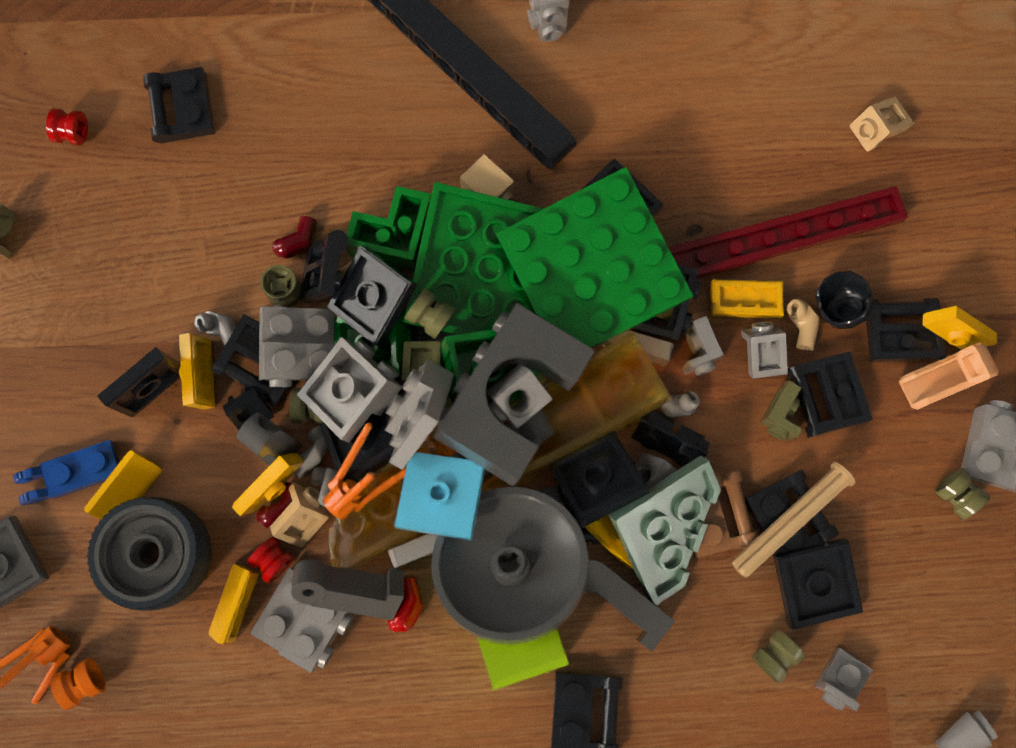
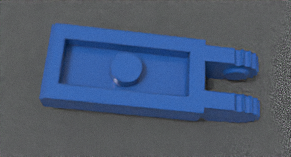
M107 440L40 463L39 467L29 468L14 474L13 479L16 484H26L33 480L44 478L46 488L29 491L19 496L20 505H29L49 498L57 499L105 482L120 463L114 441Z

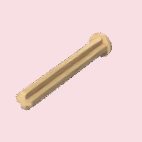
M833 462L830 465L831 470L732 560L735 570L743 577L750 576L845 487L855 485L856 482L851 473L841 464Z

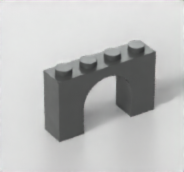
M516 303L510 314L503 310L492 328L497 335L491 344L484 341L473 358V361L478 363L472 375L464 372L453 392L459 396L452 407L444 404L439 422L436 424L438 429L434 436L436 440L512 486L519 481L539 446L509 429L495 418L490 411L486 399L488 379L501 369L521 364L569 391L578 381L595 352L592 348Z

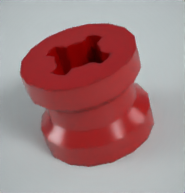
M52 108L46 119V132L49 140L54 143H63L66 140L72 145H83L88 134V122L84 112L73 110L70 113H66L63 109Z
M271 537L251 554L247 563L251 568H258L262 572V579L269 584L292 564L295 557L290 552H284L280 548V541L275 537Z

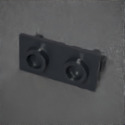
M648 410L644 411L639 421L640 423L631 436L632 439L640 442L645 448L655 450L673 459L676 464L683 467L699 456L706 457L708 454L707 449L710 445V442L704 440V435L683 425L680 427L678 434L671 432L676 421L655 410L652 413Z

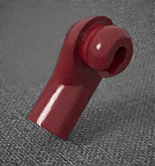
M300 216L295 233L278 238L273 242L272 250L277 257L290 259L307 252L312 242L317 220L309 216Z
M285 482L286 489L282 493L281 500L258 509L256 520L260 525L270 528L292 502L288 489L292 485L291 482Z

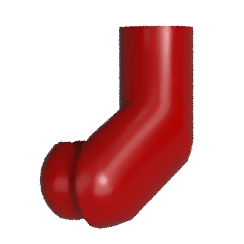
M415 577L404 579L403 601L394 619L388 620L389 628L395 633L407 632L412 629L423 611V603Z

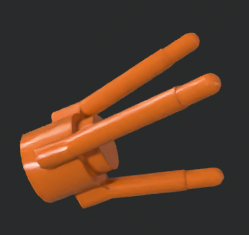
M371 423L365 424L336 476L327 484L331 491L324 497V504L330 513L339 519L347 518L354 510L359 512L369 501L405 477L406 468L365 495H363V489L375 478L374 473H368L358 483L351 479L343 481L372 429Z
M48 625L45 629L41 628L31 639L0 659V669H2L29 650V654L0 678V689L6 686L32 661L35 660L43 666L52 662L51 668L32 698V703L38 704L50 686L51 677L57 674L60 667L71 657L66 651L72 645L69 638L53 625Z

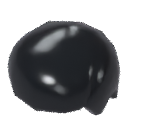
M837 271L823 279L816 290L815 297L821 317L826 323L837 329L856 327L868 319L874 307L873 294L868 282L864 277L852 271Z

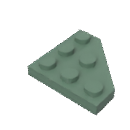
M699 456L649 488L650 493L609 514L610 520L647 599L654 605H658L685 587L690 574L686 569L693 551L698 552L708 526L704 522L711 503L716 504L721 491L710 461L703 456Z

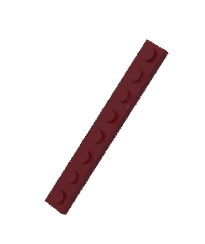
M894 186L668 248L678 265L698 269L697 278L902 223L908 218L898 188Z

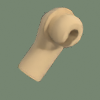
M793 299L787 305V314L799 330L796 347L805 351H813L820 323L819 317L806 301Z

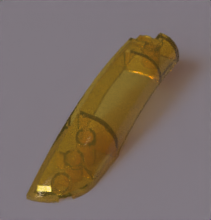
M634 332L593 354L578 381L569 391L551 380L541 383L552 398L542 410L553 427L554 434L539 445L521 478L514 486L494 476L483 483L481 493L502 487H521L551 471L549 464L613 430L616 434L641 421L642 417L673 400ZM519 402L513 403V404H509V407L515 406V405H517ZM434 436L427 437L416 451L446 457L456 453L453 449L436 440ZM389 463L374 472L375 478L363 489V495L402 469ZM404 478L369 501L359 512L354 510L345 519L335 517L333 527L329 529V554L332 567L354 568L387 553L390 549L427 534L397 529L394 526Z

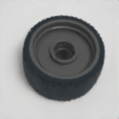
M142 497L121 503V505L115 506L98 522L99 524L94 528L95 530L89 540L87 565H89L88 570L94 585L97 586V589L108 600L132 610L153 611L178 604L197 590L202 580L205 579L208 567H210L212 550L210 536L205 525L188 507L166 498ZM157 544L160 550L157 562L153 564L149 559V551L153 545Z

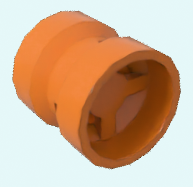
M86 658L78 662L73 670H64L53 675L50 679V686L57 703L63 709L70 710L81 704L83 698L87 696L95 697L104 692L106 681L96 661L92 658Z

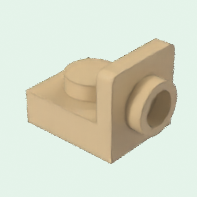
M895 96L870 105L850 124V128L864 149L871 151L885 139L907 131L915 123Z
M292 483L288 488L292 502L274 521L270 529L273 537L303 548L328 520L329 516L326 508L318 503L320 493L318 490L310 486L305 488L299 484Z

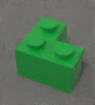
M396 186L387 219L353 211L346 233L349 239V244L346 248L349 257L354 258L360 245L369 247L395 268L414 272L431 194Z

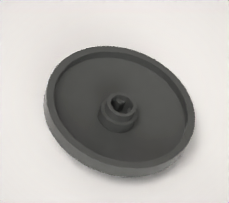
M502 487L481 493L472 540L437 536L432 553L431 567L436 593L447 613L460 627L486 641L500 644H519L544 637L561 626L570 617L584 594L588 579L589 560L581 528L563 505L536 490L521 487Z

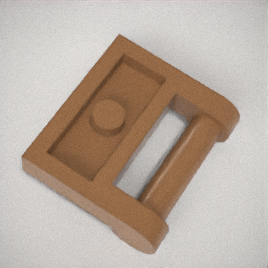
M740 471L716 477L720 487L726 486L740 535L730 538L718 498L716 504L711 503L704 521L708 526L698 552H694L695 558L747 546L759 536L758 531L754 532L742 493L740 482L743 480Z

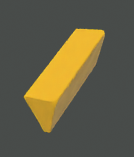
M133 450L128 451L84 507V511L102 520L103 516L108 514L115 506L121 505V503L128 500L142 498L160 475L162 468L144 454Z
M233 564L209 629V636L217 643L224 645L235 642L259 575L257 570Z

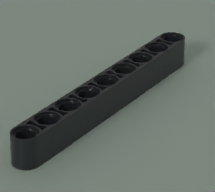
M368 0L546 168L553 169L576 147V140L569 130L429 0Z

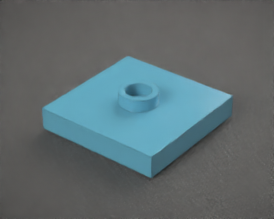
M415 452L407 463L394 526L397 529L472 540L485 469L467 459Z

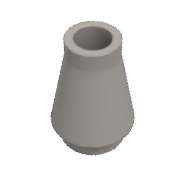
M976 710L971 714L969 712L964 713L934 742L938 748H988L992 746L991 741L998 738V736L982 713Z

